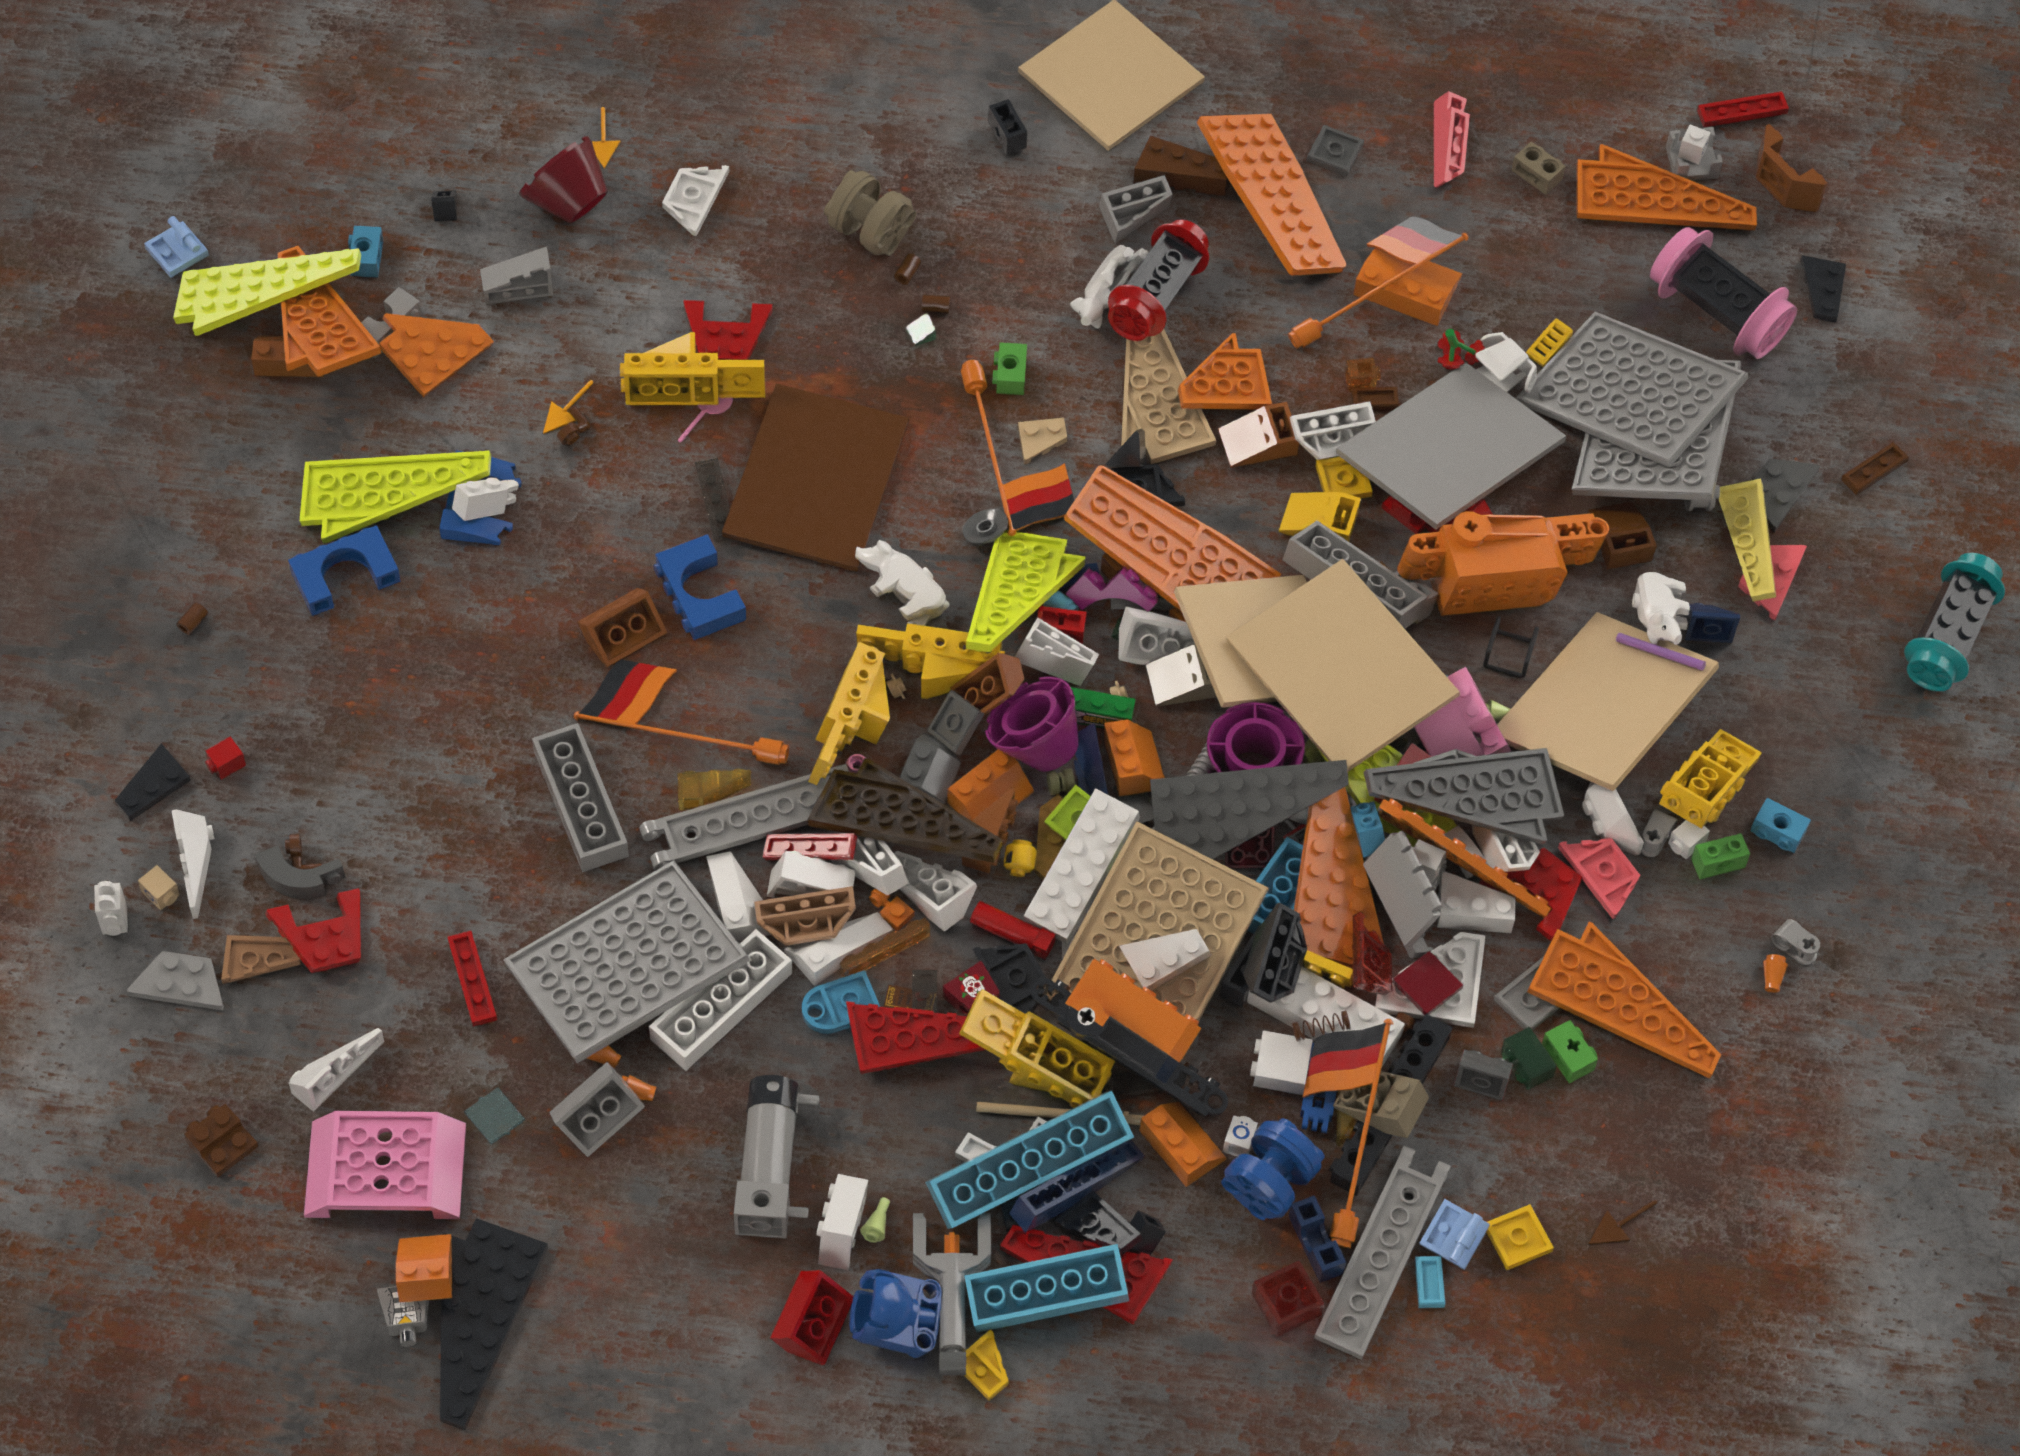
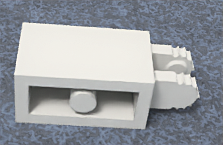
M487 478L485 480L458 484L455 489L452 509L464 521L504 514L505 506L516 502L515 494L509 492L517 491L518 482L511 479L499 481L497 478Z
M102 881L98 885H94L95 913L102 934L116 936L120 933L128 932L127 904L120 883Z

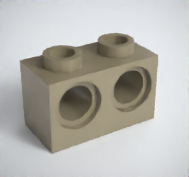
M1530 142L1514 157L1512 171L1546 195L1563 180L1566 166L1559 159L1545 152L1542 147Z

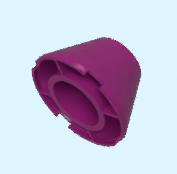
M1040 677L1039 682L1030 685L1027 682L1022 683L1013 696L990 712L987 718L989 723L988 730L985 731L989 742L996 749L1042 772L1052 771L1066 764L1074 756L1079 745L1073 690L1066 681L1056 677Z
M1248 702L1230 707L1226 710V713L1215 719L1208 732L1207 753L1211 764L1218 773L1299 765L1302 763L1304 756V738L1298 724L1287 717L1283 710L1269 704ZM1254 752L1265 756L1271 762L1265 765L1253 766L1242 762L1236 756L1242 753Z

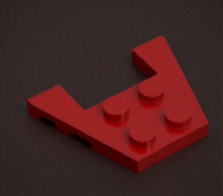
M684 300L683 302L689 327L692 332H695L697 353H718V360H749L758 342L757 340L773 312V304L752 303L750 323L703 321L704 301Z
M1544 847L1539 850L1540 853L1529 870L1506 872L1508 874L1506 878L1513 883L1517 882L1523 885L1532 896L1538 895L1549 902L1547 906L1551 908L1550 913L1537 925L1536 930L1552 941L1557 929L1560 930L1581 883L1582 876ZM1480 880V885L1499 891L1491 885L1487 884L1486 882Z
M359 888L337 894L336 898L343 914L342 917L297 927L289 905L266 910L268 920L273 921L280 935L289 941L293 946L292 950L311 973L360 961Z

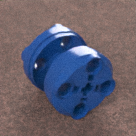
M1284 1118L1279 1121H1264L1251 1139L1252 1148L1258 1158L1249 1154H1239L1224 1171L1225 1177L1221 1181L1223 1187L1246 1207L1252 1215L1260 1220L1282 1218L1295 1200L1294 1191L1287 1181L1298 1185L1308 1184L1320 1171L1321 1162L1325 1158L1323 1152L1308 1137L1299 1131L1292 1122Z

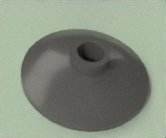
M998 509L982 510L966 521L963 527V535L972 544L980 545L992 542L999 538L1007 529V516Z

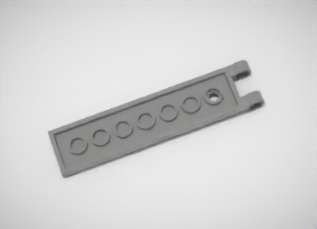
M844 764L830 768L826 779L821 777L817 786L808 782L810 775H806L642 823L639 829L643 840L651 841L664 833L670 848L666 851L656 852L651 856L650 859L654 870H658L673 860L677 864L765 838L767 834H778L808 825V817L833 770L849 772L847 765ZM690 832L696 834L694 838H688L686 835Z
M1405 1145L1400 1152L1314 1336V1339L1361 1360L1451 1169L1450 1165L1439 1161L1432 1177H1429L1409 1168L1416 1150ZM1406 1193H1411L1414 1196V1198L1412 1200H1406L1404 1195Z

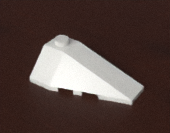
M176 809L172 810L175 833L180 853H182L180 854V859L185 874L184 880L189 907L193 919H196L199 916L212 850L210 840L214 839L212 825L207 826L205 816Z
M731 851L706 856L721 922L737 942L743 941L755 929L764 936L771 935L757 924L754 902L762 901L763 899Z
M377 1028L306 1065L301 1071L295 1072L289 1082L291 1093L314 1112L384 1043L382 1030Z

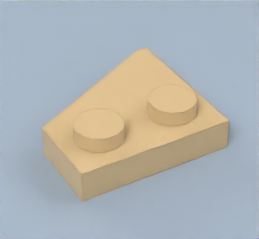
M1064 418L1018 422L1024 464L1030 463L1033 457L1039 454L1044 455L1050 452L1052 448L1059 447L1067 442Z

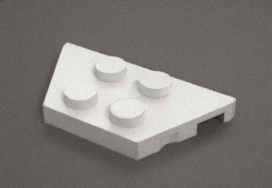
M725 165L722 166V169L708 170V167H699L697 169L681 168L673 180L662 202L663 208L693 236H697L729 173V166Z

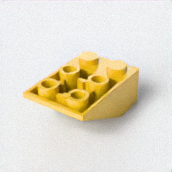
M1341 492L1291 493L1279 533L1294 536L1315 521H1319L1349 542L1358 516L1361 498Z

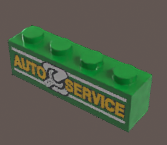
M1071 687L1075 697L1077 724L1085 726L1095 724L1096 728L1104 729V723L1127 719L1133 721L1136 699Z

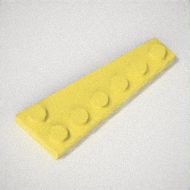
M1760 478L1720 487L1719 502L1752 601L1775 598L1776 590L1762 480Z

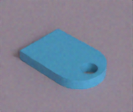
M864 970L811 989L805 995L802 1002V1017L806 1025L818 1033L831 1034L851 1027L846 1001L855 1002V1004L860 1005L876 1004L880 1007L866 971ZM811 1009H819L822 1014L814 1018L809 1016L808 1012Z

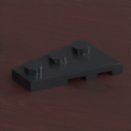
M1091 1191L1054 1220L1056 1227L1105 1247L1118 1244L1119 1252L1122 1255L1143 1240L1141 1233L1094 1191Z

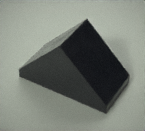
M456 190L434 191L431 197L434 221L457 220Z
M1142 428L1136 430L1110 458L1106 465L1108 467H1141L1146 465L1145 431Z

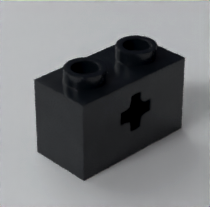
M1007 99L990 105L988 123L1006 155L1027 148V130L1010 100Z

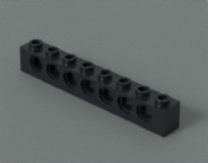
M1428 1014L1424 1016L1422 1022L1417 1020L1411 1031L1414 1034L1410 1041L1405 1040L1400 1049V1053H1402L1400 1059L1393 1060L1388 1072L1418 1079L1423 1085L1448 1043L1453 1027ZM1420 1042H1426L1430 1046L1424 1047L1420 1045ZM1408 1062H1416L1418 1066H1411ZM1360 1120L1356 1122L1353 1128V1132H1355L1353 1138H1347L1341 1149L1344 1153L1341 1158H1335L1329 1169L1332 1172L1330 1182L1348 1192L1350 1191L1355 1165L1350 1164L1349 1161L1357 1159L1364 1122ZM1370 1125L1366 1140L1372 1144L1364 1146L1354 1193L1355 1196L1359 1194L1393 1136Z

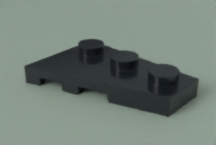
M1802 255L1800 262L1805 273L1804 279L1809 290L1813 317L1836 323L1846 264Z
M161 743L115 799L116 806L129 821H132L190 782V776Z

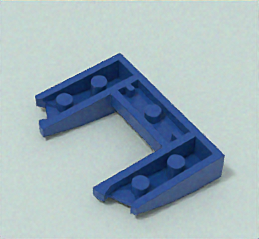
M491 457L490 476L480 479L497 478L499 481L511 479L518 482V487L522 485L520 478L514 477L512 470L516 469L515 464ZM455 490L449 492L439 528L441 539L500 545L501 540L497 536L503 529L508 532L512 531L513 523L492 517L464 521L452 509Z

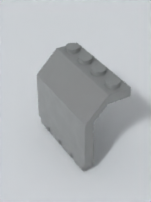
M1401 831L1391 833L1365 861L1363 866L1409 957L1419 958L1428 951L1433 950L1432 947H1427L1423 937L1425 936L1424 932L1440 917L1439 910L1442 908V904L1436 892L1431 891L1433 887L1425 871H1420L1422 865L1414 850H1409L1412 846L1405 832Z

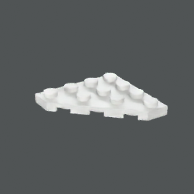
M1460 932L1443 946L1441 944L1431 951L1463 984V989L1433 1011L1430 1016L1443 1023L1474 1028L1485 935ZM1393 978L1378 985L1376 1008L1387 1014L1397 1015L1398 1012H1402L1412 1018L1423 1020L1424 1015L1392 983Z

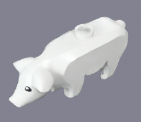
M1119 245L1111 251L1086 286L1085 298L1079 297L1070 303L1073 310L1079 313L1082 325L1088 326L1091 324L1097 329L1100 328L1103 321V309L1108 308L1109 294L1117 286L1127 285L1130 277L1149 254L1147 250L1141 248L1134 253V250L1130 247Z
M879 540L876 546L856 548L855 558L868 569L877 571L880 575L877 582L870 587V590L877 597L893 591L895 596L905 604V606L899 608V611L907 620L912 619L907 623L926 626L928 621L940 616L949 607L943 589L933 580L932 573L926 567L922 569L907 555L892 549L887 542Z
M1647 572L1638 578L1635 593L1633 594L1632 607L1637 608L1638 618L1644 627L1647 628V636L1652 644L1657 645L1659 640L1671 641L1677 645L1682 639L1680 629L1687 630L1688 623L1687 618L1676 615H1688L1690 610L1689 603L1681 600L1682 593L1686 592L1685 583L1656 572Z

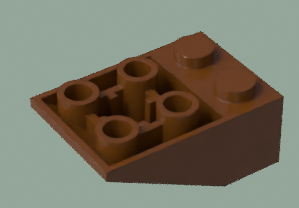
M1633 502L1587 510L1588 514L1593 513L1594 517L1604 519L1609 525V532L1600 548L1607 569L1651 562L1653 560L1657 547L1650 526Z

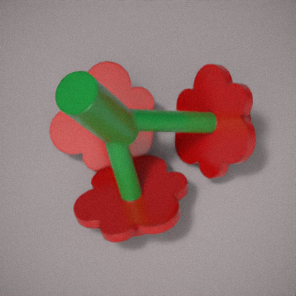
M1447 329L1443 333V338L1439 339L1437 343L1438 347L1443 349L1444 354L1443 357L1438 358L1437 362L1442 364L1443 367L1453 370L1460 368L1464 364V360L1459 356L1461 348L1467 351L1465 360L1468 361V364L1473 365L1475 362H1480L1476 358V353L1485 349L1481 340H1477L1468 347L1460 339L1461 335L1458 331Z

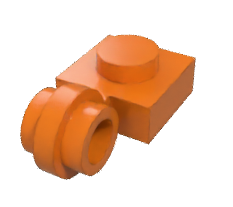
M876 888L873 889L871 896H869L871 903L877 908L880 906L884 907L880 911V915L896 931H899L915 916V911L898 896L889 902L890 895H886Z

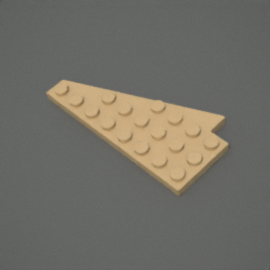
M1164 329L1158 335L1146 337L1141 341L1126 339L1121 446L1136 430L1142 428L1145 431L1146 455L1150 464L1216 445V439L1202 409H1181L1178 388L1187 377Z

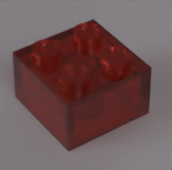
M1300 1260L1253 1283L1251 1294L1276 1337L1322 1316L1324 1302Z

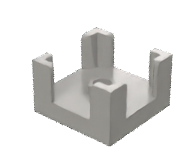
M1713 127L1702 128L1711 133L1707 149L1699 165L1678 157L1682 142L1679 141L1681 132L1680 130L1669 132L1666 151L1672 173L1691 181L1719 178L1723 161L1721 154H1718L1717 157L1714 154L1715 132Z

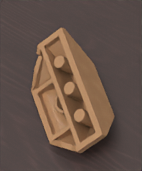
M853 886L754 902L757 924L785 946L836 938L856 909Z

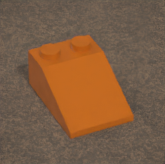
M451 1234L399 1239L396 1258V1286L399 1303L452 1298Z

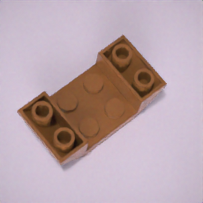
M1770 124L1766 125L1758 152L1756 179L1784 207L1817 212L1820 209L1827 182L1813 168L1799 176L1796 170L1790 167L1779 154L1784 140L1781 133Z

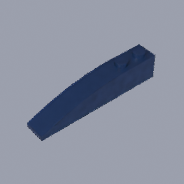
M1130 1139L1019 1196L1009 1214L1026 1233L1071 1208L1091 1191L1097 1192L1143 1160L1145 1155Z

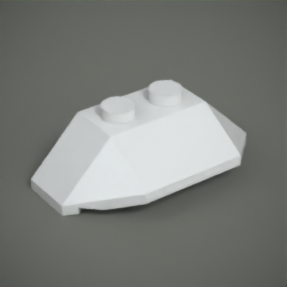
M1370 402L1289 417L1295 439L1316 460L1338 457L1336 454L1338 446L1376 422Z
M1590 782L1582 806L1585 814L1589 815L1593 821L1592 825L1596 835H1600L1601 839L1612 838L1621 850L1633 855H1639L1644 841L1639 835L1617 790L1612 791Z
M1472 825V833L1488 865L1493 869L1496 866L1506 872L1529 870L1540 853L1535 842Z

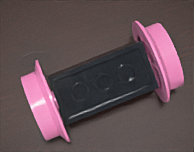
M1690 227L1682 229L1665 245L1651 268L1650 278L1659 284L1658 295L1664 299L1679 291L1737 335L1733 347V352L1739 356L1749 352L1756 359L1764 357L1780 342L1796 317L1797 307L1788 301L1789 290L1786 287H1781L1771 294L1710 249L1713 242V233L1710 230H1705L1698 234Z

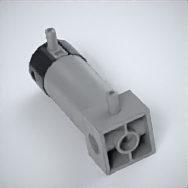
M762 1075L753 1078L749 1083L741 1179L737 1181L734 1206L735 1235L787 1238L788 1218L808 1217V1208L790 1206L789 1180L799 1104L818 1106L820 1097L818 1095L799 1094L800 1086L793 1079L779 1075Z

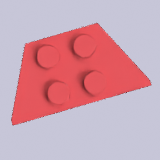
M1770 545L1776 597L1755 601L1758 606L1762 605L1770 613L1769 617L1773 620H1776L1807 547L1805 545ZM1743 574L1738 587L1745 594L1750 595Z
M1612 838L1600 839L1598 841L1581 840V843L1567 844V841L1559 843L1558 849L1574 870L1582 876L1584 883L1612 919L1616 918L1640 879L1641 875Z

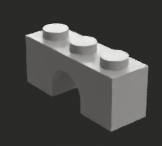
M400 287L383 301L385 313L413 317L421 316L420 301ZM369 316L361 322L378 344L394 332L385 321L378 322Z

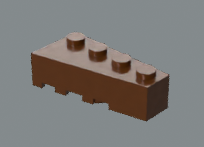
M1151 135L1134 168L1133 184L1165 175L1168 185L1175 187V190L1195 189L1197 193L1225 196L1230 185L1229 179L1215 156Z

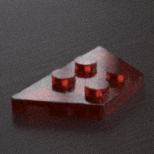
M1360 911L1353 915V987L1386 995L1393 991L1392 954L1386 945L1382 943L1375 930L1370 932L1364 925L1365 916Z

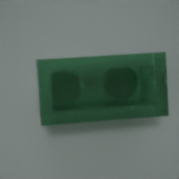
M1530 1026L1504 1039L1501 1055L1503 1059L1513 1064L1519 1083L1524 1084L1527 1090L1554 1077L1557 1066Z

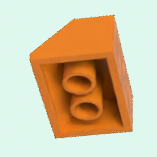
M1128 719L1104 723V744L1119 797L1151 792L1150 780L1165 778L1152 732Z
M997 750L948 788L947 803L956 812L972 821L1011 788L1015 789L1014 799L1018 800L1017 805L1034 793V789L1019 762L1006 753Z
M1180 1102L1161 1104L1141 1118L1140 1133L1185 1187L1226 1160V1156Z

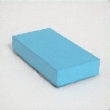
M1441 1256L1415 1257L1419 1308H1444L1445 1293Z

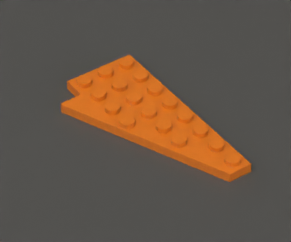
M1600 144L1599 161L1577 160V218L1756 230L1757 213L1755 206L1606 145Z
M299 246L278 252V258L306 255ZM329 283L281 302L287 371L308 364L319 377L381 354L380 345Z
M1344 787L1309 807L1294 911L1300 913V924L1304 931L1308 951L1346 967L1356 969L1360 967L1362 947L1380 952L1384 949V942L1369 880L1363 866L1364 861L1346 788Z
M1391 798L1389 802L1385 799L1382 801L1377 811L1380 818L1404 831L1414 839L1422 840L1446 851V858L1500 892L1515 897L1516 902L1542 918L1547 916L1551 909L1547 906L1549 903L1547 900L1538 895L1532 896L1523 885L1517 882L1513 883L1506 878L1508 874L1496 866L1494 869L1486 864L1484 858L1475 853L1472 855L1465 850L1467 846L1465 843L1456 838L1451 840L1444 835L1446 832L1435 825L1431 827L1424 822V818L1414 812L1403 811V806Z
M1588 922L1581 939L1557 929L1528 988V993L1709 1079L1711 1078L1721 1054L1592 922Z

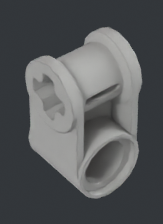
M1655 809L1642 834L1644 844L1641 853L1647 857L1657 856L1667 839L1670 838L1672 831H1674L1678 819Z
M1787 919L1771 936L1774 945L1795 959L1799 964L1808 966L1815 962L1817 952L1820 949V941L1816 936L1801 927L1795 920Z

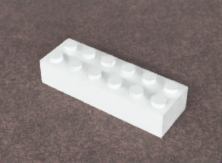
M1095 788L1024 914L1025 922L1055 933L1056 939L1069 945L1136 821H1139V811Z
M757 929L739 944L748 955L749 962L668 1009L649 1026L650 1040L685 1071L792 974V960Z
M1304 967L1301 968L1294 993L1269 1003L1251 993L1250 990L1248 993L1247 1002L1292 1028V1023L1298 1022L1301 1033H1303L1304 1020L1308 1022L1313 1033L1314 1017L1318 1020L1323 1031L1322 1019L1324 1015L1327 1016L1333 1028V1013L1338 1015L1343 1026L1341 1011L1345 1010L1349 1017L1351 1029L1347 1030L1345 1026L1344 1031L1363 1030L1384 1024L1385 1019H1391L1393 1025H1390L1382 1066L1402 1037L1405 1023ZM1334 1015L1335 1032L1343 1031L1336 1015ZM1324 1018L1325 1034L1332 1033L1327 1019ZM1314 1020V1038L1305 1022V1035L1314 1040L1322 1035L1316 1020Z

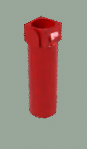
M983 901L978 902L970 918L971 924L1014 944H1027L1032 954L1046 960L1055 944V933L1044 928L1040 929Z

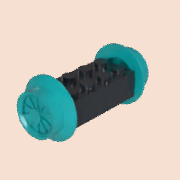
M1965 553L1957 561L1950 562L1943 567L1941 572L1943 584L1918 637L1909 641L1904 650L1905 658L1908 661L1907 673L1919 686L1932 691H1945L1953 683L1960 682L1967 677L1969 665L1966 659L1991 606L2001 602L2005 595V587L2001 581L2003 572L2000 566L1991 558L1978 553Z

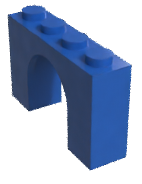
M377 526L365 528L356 534L341 537L335 542L318 546L312 551L297 554L293 558L288 559L291 574L312 616L334 608L332 595L326 585L324 576L328 569L338 562L356 561L363 564L369 570L378 590L401 582L398 567Z
M708 534L655 554L656 564L653 565L654 571L658 578L662 577L664 591L667 596L671 595L673 598V608L677 615L681 614L683 628L686 633L690 632L693 640L746 620V607L736 589L711 599L692 597L683 589V584L690 576L718 565L717 551Z

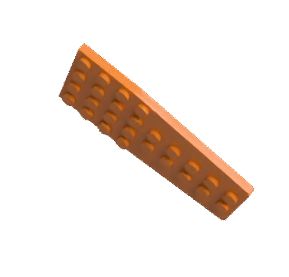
M1272 114L1200 116L1197 124L1222 170L1287 272L1293 276L1341 273L1346 267V262L1303 170Z
M1102 465L1096 468L1064 516V520L1123 567L1135 571L1142 582L1153 588L1155 592L1180 611L1181 608L1174 594V590L1178 586L1281 576V573L1225 535Z

